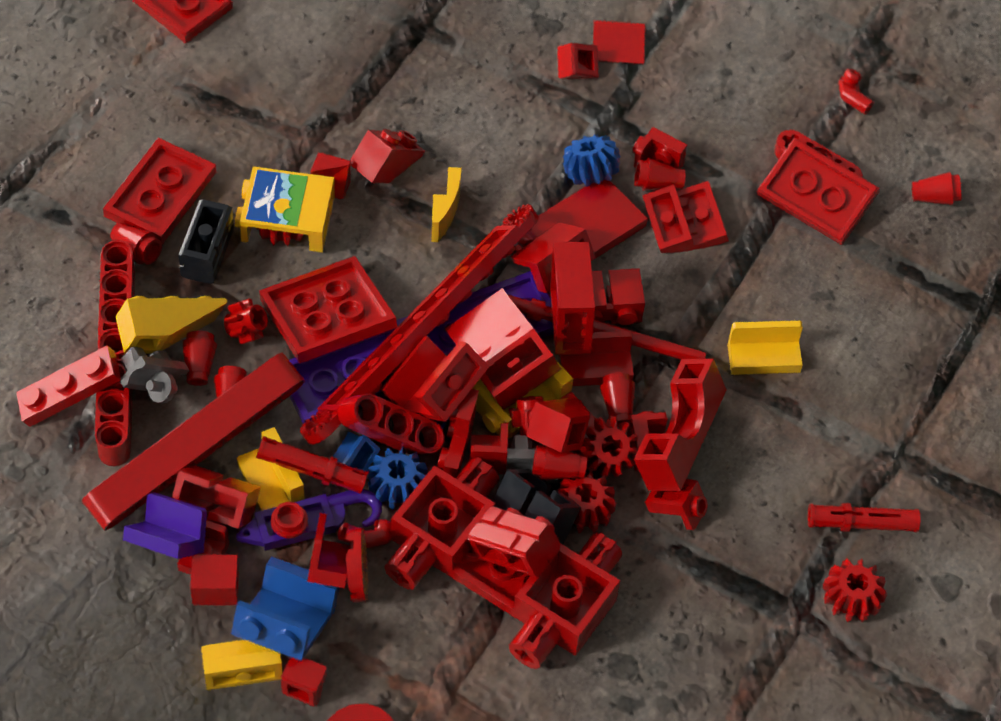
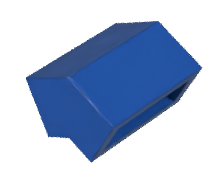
M349 432L333 457L338 458L337 462L367 471L375 455L381 449L367 436H357Z

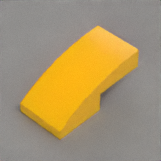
M448 167L447 195L433 194L431 242H439L455 217L460 199L462 168Z

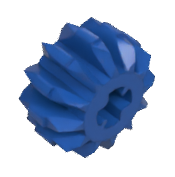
M598 134L592 137L584 136L581 140H573L572 145L564 149V170L568 178L572 179L576 185L582 183L586 187L593 183L600 185L601 181L611 180L612 175L619 172V149L616 147L615 141H611L609 136L599 137Z
M404 447L396 454L387 448L385 457L375 455L373 466H369L367 469V479H369L368 490L376 494V498L381 503L389 501V507L393 510L397 503L403 504L427 475L428 468L426 463L419 462L417 452L407 456Z

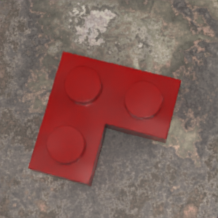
M471 389L449 417L451 421L446 438L452 440L449 448L442 447L437 467L443 469L444 472L454 478L460 472L473 429L479 390Z

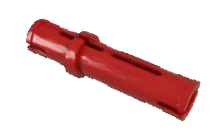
M263 436L256 455V459L271 462L322 480L321 484L329 486V483L358 494H361L368 475V471L337 462L338 458L330 456L329 459L275 441L266 436Z
M843 502L841 506L810 504L807 522L808 527L840 528L841 532H849L850 529L913 531L917 533L920 529L921 516L919 509L852 507L851 503Z

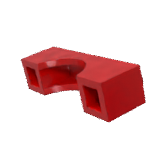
M681 359L670 382L672 414L668 429L665 434H646L634 458L648 491L682 490L727 391L714 359Z

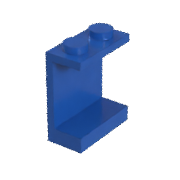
M271 557L266 564L262 588L250 604L242 601L237 603L231 635L302 661L335 612L340 587L307 582L308 569Z

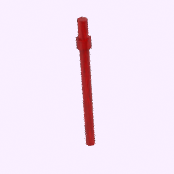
M508 295L521 313L527 314L526 318L538 322L541 319L553 322L552 307L546 306L545 301L535 298L529 301ZM594 320L593 332L628 331V329ZM631 331L632 346L680 360L706 358V352Z

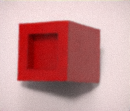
M501 422L500 436L471 434L470 459L479 457L482 461L492 465L498 474H506L508 423Z
M193 555L190 581L192 604L236 606L239 590L238 555Z

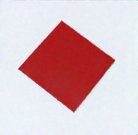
M594 20L593 45L598 47V61L644 64L645 24Z

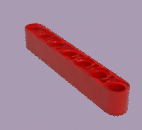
M115 240L105 244L101 251L98 350L106 345L113 350H120L115 352L120 376L122 377L127 372L120 361L125 354L117 322L113 321H116V315L126 299L135 297L136 272L131 246L124 241ZM120 381L96 393L95 439L99 459L102 463L113 467L124 464L131 454L133 389L124 388ZM114 410L119 411L118 413H115V414H109V412L114 411ZM113 441L119 442L116 445H107Z
M283 352L276 354L92 489L82 499V503L103 530L106 531L113 528L147 503L148 494L154 492L159 494L177 480L180 470L191 465L197 466L295 393L305 383V379Z

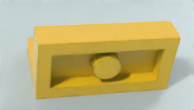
M802 321L732 323L727 345L731 375L801 373L803 364L799 340L803 329Z
M275 427L261 432L262 438L266 436L282 443ZM258 449L237 457V464L246 482L261 487L257 500L260 511L278 507L284 502H297L305 499L304 484L298 472L271 462L256 459Z
M247 640L204 645L201 648L207 690L281 680L282 663L279 652Z

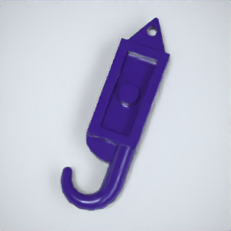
M363 489L361 494L351 490L330 496L323 494L295 502L303 507L308 515V526L300 536L283 538L273 531L271 515L277 508L274 507L255 512V518L236 535V538L239 542L263 546L264 551L312 539L316 536L320 513L327 514L324 535L334 533L344 523V507L361 502L369 504L372 508L371 516L362 522V526L366 528L374 525V522L379 520L382 514V503L372 491Z

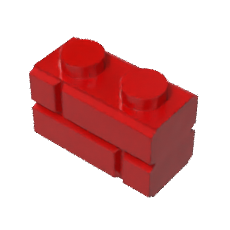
M490 506L481 517V523L478 522L468 534V540L478 559L534 577L541 575L548 565V560L551 561L560 549V542L554 532L555 528L550 521L541 516H537L535 519L523 516L522 513L514 508L503 510Z

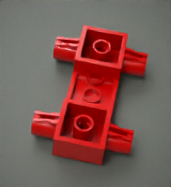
M479 457L471 458L456 478L434 465L391 518L392 540L401 546L384 567L388 576L401 587L413 590L429 569L434 566L524 623V626L508 647L511 654L529 668L538 669L556 644L576 656L617 601L620 580L609 574L623 556L622 550L616 544V541L606 537L603 533H594L578 554L560 543L559 551L551 561L548 560L547 567L539 577L478 559L468 540V534L478 522L481 523V517L490 506L495 507V503L488 499L487 496L500 480L499 475L492 465L482 461Z

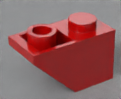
M383 129V131L368 130L350 161L351 166L371 183H390L424 155L425 150L416 144L417 138L407 131L393 132L388 129Z
M575 397L535 402V406L528 417L529 426L526 437L561 453L581 450L591 415L582 401Z

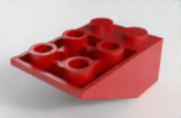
M503 288L445 328L456 345L459 341L467 342L490 366L480 379L503 410L515 403L517 398L525 396L561 370L551 351Z

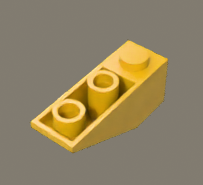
M144 296L127 298L116 315L124 354L133 346L142 348L145 354L158 350L163 351L184 339L188 332L197 331L215 321L227 304V299L212 298L210 296L198 298H179L178 296L146 298Z

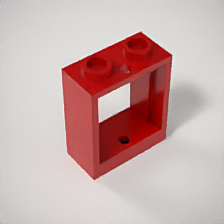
M553 242L550 293L555 354H591L595 302L589 242Z

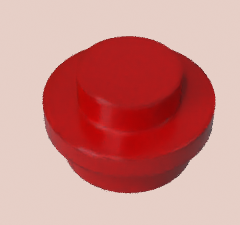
M295 502L280 504L271 515L273 531L283 538L298 537L304 533L308 526V515L305 509Z

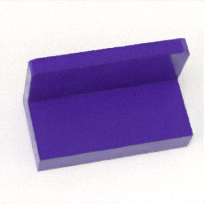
M155 492L147 495L145 521L124 526L123 541L176 559L204 553L207 510Z

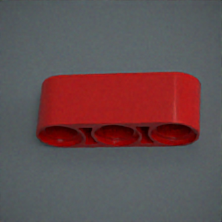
M367 393L346 397L338 406V418L342 425L397 450L404 447L406 454L411 455L415 452L418 455L434 453L444 443L443 430L435 421L374 394ZM359 404L363 408L362 419L358 415L357 411ZM389 418L392 419L394 424L392 432L388 425ZM420 431L422 432L424 437L423 444H421L419 441Z

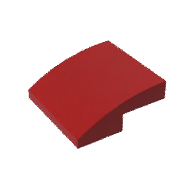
M709 180L676 191L673 184L642 195L661 253L686 252L729 242Z

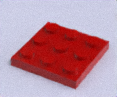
M356 256L259 290L262 304L299 364L397 328L396 316Z

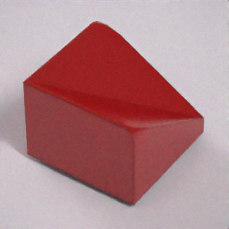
M568 43L557 47L558 77L560 79L599 78L597 45Z
M318 152L310 174L334 177L335 198L343 199L351 183V161Z
M290 657L281 675L282 693L317 707L326 677V667L307 658H303L300 661Z

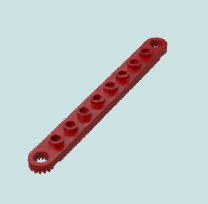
M531 205L517 207V212L514 209L512 211L513 214L509 213L508 217L504 218L503 224L496 226L317 408L319 412H316L315 416L312 415L311 420L307 419L306 423L301 425L300 433L308 444L312 445L323 441L342 424L337 412L338 406L344 398L378 392L383 385L382 381L399 368L422 338L427 336L436 326L446 322L450 317L449 312L457 304L464 302L471 296V290L480 281L485 280L493 273V267L501 259L508 257L514 252L515 244L539 219L538 214Z

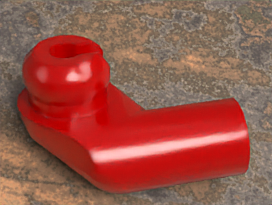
M847 69L844 72V76H841L838 82L841 99L866 115L871 110L874 101L860 93L858 82L861 80V74L854 69Z
M385 519L376 520L374 522V530H364L367 549L386 545L392 540L391 521ZM344 523L339 528L338 539L351 544L352 541H347L346 539L347 530L359 527Z

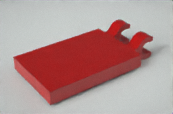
M603 180L600 182V185L593 183L588 187H583L538 215L537 223L517 242L518 245L515 246L514 251L518 252L557 223H564L586 229L595 257L597 258L645 228L648 218L610 180Z

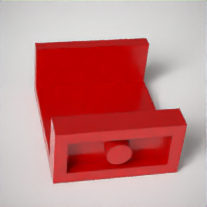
M424 336L381 388V391L396 405L428 419L446 422L490 366L467 342L459 341L447 356L428 336Z

